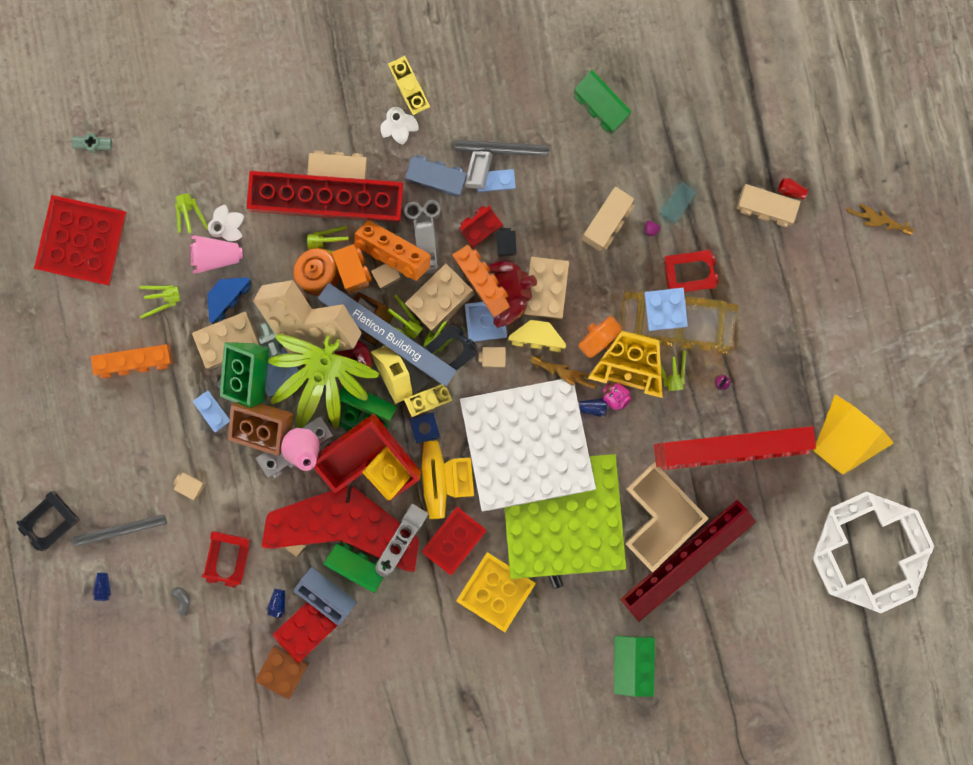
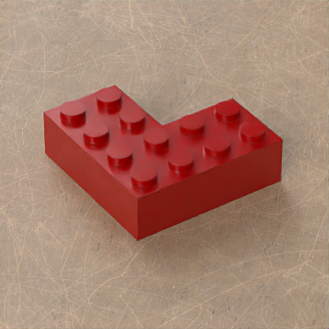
M374 413L321 450L313 467L332 491L336 493L362 475L366 467L387 446L411 475L410 479L393 498L418 482L421 476V470Z

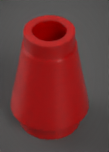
M783 178L778 186V192L782 196L804 200L808 193V189L791 178Z

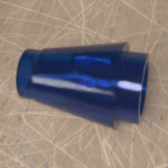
M602 398L584 400L579 402L580 412L598 417L606 416L607 404Z
M97 573L92 592L94 601H109L111 590L108 573Z
M274 589L266 608L268 616L282 618V615L285 614V590Z

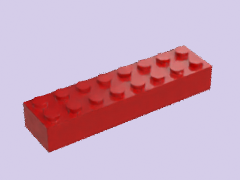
M249 171L246 209L249 212L401 223L404 184L403 182Z
M814 426L653 444L656 467H662L663 470L680 469L679 465H681V468L699 467L698 463H700V466L716 465L717 460L718 464L734 463L736 459L737 462L804 455L810 454V450L816 449Z

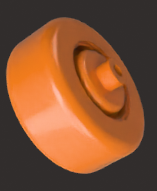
M314 248L304 252L294 265L293 275L295 282L309 295L320 296L328 283L336 287L341 277L333 255L325 249Z
M608 316L597 326L592 323L587 327L590 332L579 342L578 347L588 358H592L604 348L606 350L609 349L612 344L611 342L621 332L622 326L613 316Z

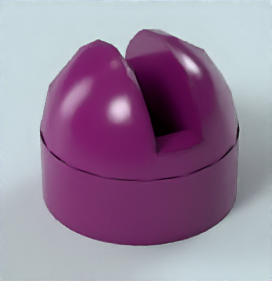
M647 221L644 230L648 236H655L661 226Z
M720 375L715 379V386L719 390H726L731 384L730 378L726 375ZM726 378L727 380L723 387L719 386L723 379Z

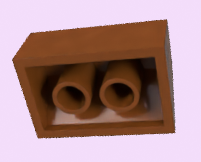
M233 403L230 410L228 440L279 456L282 452L281 444L283 437L292 430L293 413L262 403L251 408Z

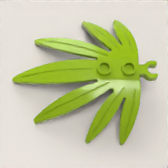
M276 333L275 338L287 349L298 353L276 355L270 357L268 363L278 367H296L302 364L306 366L288 378L275 392L270 402L275 404L288 398L304 383L306 378H309L299 401L296 428H303L314 414L324 385H326L328 416L334 428H338L341 404L335 377L339 378L342 385L352 395L361 400H367L368 395L351 374L363 378H377L379 372L360 362L335 354L333 350L338 348L340 339H337L335 344H331L329 342L330 335H327L324 341L326 348L321 349L304 340Z

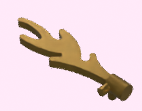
M860 204L859 207L864 209L866 213H859L848 207L845 209L852 215L870 219L868 222H863L865 226L878 227L889 224L885 228L886 231L896 229L911 236L913 234L914 228L909 227V222L902 226L888 217L883 210L880 211L881 216H879L876 211L864 204Z
M532 356L530 363L534 364L535 368H538L540 365L548 370L551 375H554L556 371L560 378L570 385L574 386L576 381L589 388L596 389L597 384L582 379H588V374L576 370H567L568 365H557L542 361V356Z

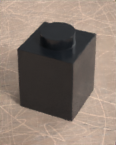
M500 228V231L496 232L497 257L516 256L515 231H511V228Z

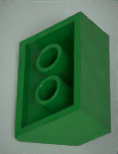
M593 70L574 89L575 100L580 105L584 104L588 108L587 112L589 115L601 122L600 126L604 131H609L613 134L629 119L632 111Z
M225 342L220 397L248 408L263 403L269 349L255 343Z
M343 386L339 392L341 415L338 427L349 431L374 413L388 430L397 406L366 392L368 399L361 400L352 395Z
M345 542L341 544L336 543L323 565L375 593L384 577L379 576L376 572L375 567L378 561L373 563L368 560V555L360 551L358 554L351 550L352 546Z
M615 635L614 694L654 697L655 638L653 636Z

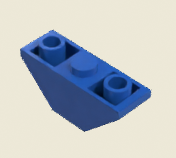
M247 277L220 279L207 294L209 321L212 324L223 321L229 308L233 309L238 304V298L241 294L245 295L252 286L250 284L252 281Z

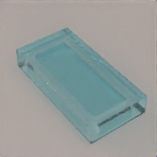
M681 181L659 214L676 224L697 192Z

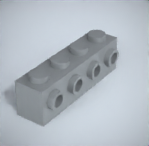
M321 416L301 428L314 432L322 447L332 442L331 438L334 437V434ZM264 452L256 458L268 478L273 476L275 479L284 473V468L288 466L290 468L294 467L293 464L284 458L282 452L279 456Z

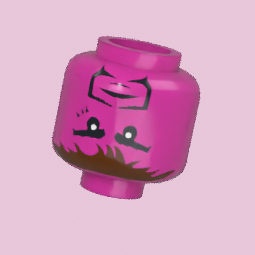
M618 382L608 383L602 390V393H604L603 402L614 410H623L631 401L630 391Z

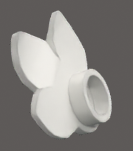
M392 107L388 110L387 119L381 124L380 128L383 138L392 135L394 140L402 145L407 141L409 131L419 130L416 119L412 115L405 114L399 107ZM394 113L399 114L398 120L392 118Z
M226 205L219 206L214 211L213 220L208 224V231L213 237H223L226 241L239 240L242 238V234L237 228L242 224L244 215L237 212L229 213ZM216 225L221 226V230L218 232L214 230Z

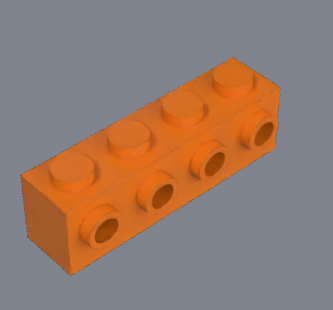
M367 220L354 233L355 247L370 254L373 258L384 262L390 268L398 270L406 277L417 281L430 268L431 254L370 220Z
M466 245L452 254L458 267L493 317L510 307L506 300V297H508L506 291L502 286L500 288L497 286L499 282L494 274L489 275L490 269L485 262H480L482 258L476 249L472 251L470 246Z
M168 344L91 356L93 375L99 376V379L110 378L111 374L118 373V376L129 375L130 371L136 370L138 373L149 372V368L155 367L157 370L168 369V365H174L171 346Z

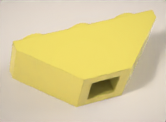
M403 56L388 63L394 80L412 115L414 116L430 108L406 57Z
M530 320L508 338V341L512 342L511 345L523 347V344H530V348L542 349V346L550 347L549 351L561 352V349L566 348L565 342L549 322Z
M387 346L371 351L370 355L395 404L413 396L409 372L401 357Z
M442 384L404 399L412 418L453 401L447 387Z

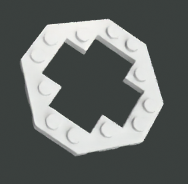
M863 492L830 508L812 560L828 594L883 613L917 596L918 587L926 571L927 562L930 554H932L934 544L917 510L872 493ZM874 510L881 527L900 520L915 554L898 561L906 579L873 595L865 578L846 585L831 552L848 543L840 525Z

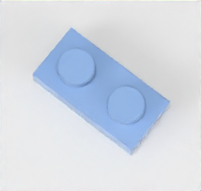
M514 169L488 172L484 189H477L478 193L516 189Z
M209 390L193 401L215 433L230 422L229 417Z

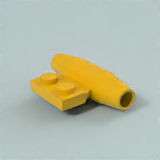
M439 441L423 442L421 468L423 493L429 519L445 518L447 495L454 498L474 496L471 458L451 459L444 464Z

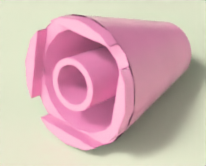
M191 235V239H194V243L190 244L191 266H195L192 274L236 264L243 257L242 248H239L236 243Z
M295 428L290 430L283 437L281 444L284 458L303 471L311 470L315 466L320 449L319 439L316 434L309 429Z

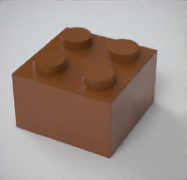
M275 645L255 682L289 700L306 671L309 662L302 660L298 664L285 649Z

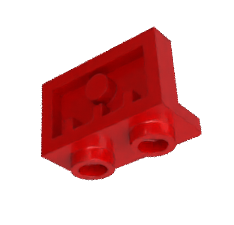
M490 205L480 207L475 212L477 215L471 219L467 217L460 223L459 231L472 248L503 226Z

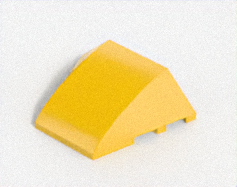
M621 330L588 379L607 383V381L618 382L626 386L642 389L645 394L663 398L659 340Z
M834 394L832 404L816 441V449L813 451L844 475L891 446L894 442L884 430L860 410Z

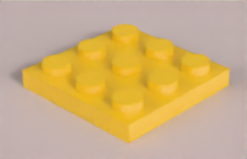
M487 552L456 601L505 632L536 583L529 578L510 579V567Z

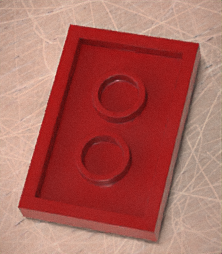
M456 507L421 552L452 576L487 530L460 508Z
M306 602L272 637L299 664L338 625Z

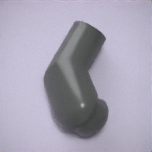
M176 587L172 590V596L180 603L177 613L187 616L191 601L190 596L185 589Z

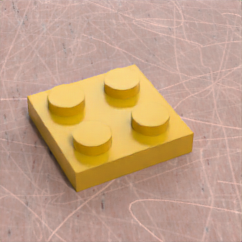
M387 446L362 472L387 500H391L411 477Z

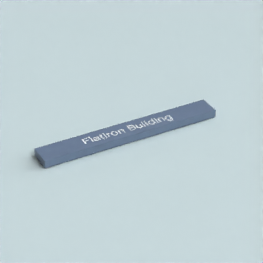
M330 283L327 284L318 297V300L328 307L344 304L360 329L445 387L457 370Z

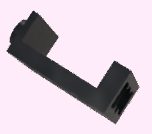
M453 322L423 347L430 353H433L449 339H459L463 344V352L449 364L455 370L462 367L477 353V345L472 339L468 340L463 335L465 332L461 326L455 325Z
M55 491L49 492L37 507L22 520L16 522L19 526L18 530L21 534L28 536L32 540L30 543L37 551H46L80 521L78 516ZM54 506L64 517L65 521L48 536L38 537L33 531L34 523Z

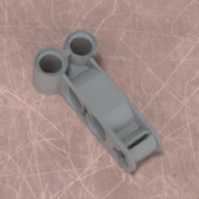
M429 200L421 208L418 203L410 202L405 206L404 212L408 220L414 221L416 247L431 254L430 267L432 268H429L423 275L435 274L438 271L433 219L438 218L441 214L440 205L435 200ZM430 205H434L438 209L433 215L427 212V208ZM411 207H416L419 210L416 216L408 214V210Z
M411 504L401 521L402 523L376 564L375 568L379 576L387 577L392 573L429 513ZM407 530L410 537L403 538L400 531ZM397 546L400 553L397 555L391 553L390 547ZM385 563H387V564H388V567H387L388 569H386V570L384 571V570L382 569V567H383L382 565H384Z

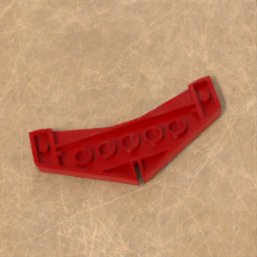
M346 485L336 493L329 491L269 512L265 521L261 548L272 550L282 547L340 541L380 558L401 523L353 486H351L349 503H346L348 485ZM407 530L400 531L403 538L410 537ZM414 535L396 565L397 568L403 571L415 572L419 546L417 535ZM397 546L390 547L391 553L395 555L400 553Z

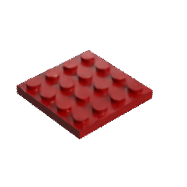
M51 195L34 269L110 286L127 212Z

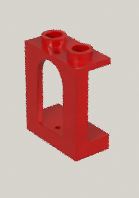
M711 250L669 255L663 258L668 289L684 288L685 293L706 289L714 290L716 284H719L718 275L714 273L713 266L716 265L715 255L711 254ZM697 261L707 263L709 276L706 279L677 283L674 265Z
M212 531L206 566L201 577L206 578V582L217 584V581L225 582L224 586L236 588V585L242 584L251 539ZM221 542L240 546L235 570L230 577H221L216 571Z

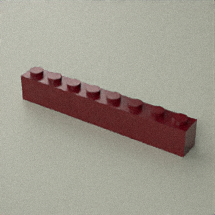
M738 500L734 501L666 559L654 572H651L625 594L620 601L636 620L640 622L753 526L756 521L747 508Z

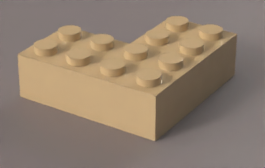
M293 280L262 285L253 300L275 335L280 333L292 336L321 349L326 348L324 341L327 335H330L329 342L331 344H335L337 339H340L338 348L333 350L335 352L354 349L362 334L344 304L312 309ZM284 347L288 354L298 353Z
M655 462L646 468L625 489L648 512L651 518L624 544L651 572H654L709 519L660 467H656Z

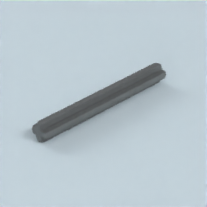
M470 140L455 141L456 151H482L532 156L549 155V146Z
M159 515L75 536L72 538L75 547L166 525L167 518L165 515Z

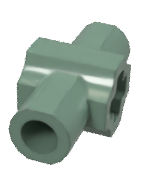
M87 133L85 137H72L73 149H87L90 153H97L99 150H112V138H100L93 133ZM94 140L96 144H92L91 147L89 143H92V141Z
M268 323L261 324L259 326L261 337H258L261 346L269 349L270 357L281 355L280 347L283 345L275 338V333Z

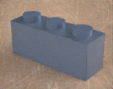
M412 156L405 177L407 182L461 197L467 176L464 169L455 166L452 169L445 167L446 164L440 161L432 163L427 161L428 158L424 156Z
M313 567L310 568L293 590L338 626L341 625L357 604L356 600Z

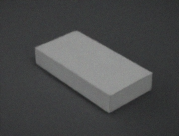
M473 151L464 184L466 188L484 189L493 156L491 152Z

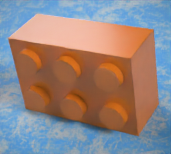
M353 244L332 252L342 282L349 295L371 287L369 282L372 281L367 266L363 267V264L366 262L360 248L356 249Z

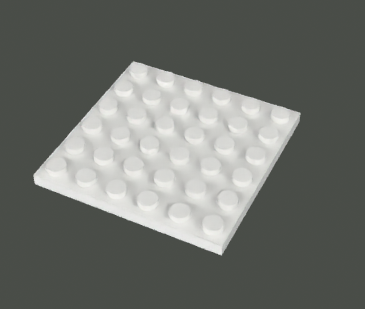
M563 379L460 399L482 512L596 490L575 385H570Z

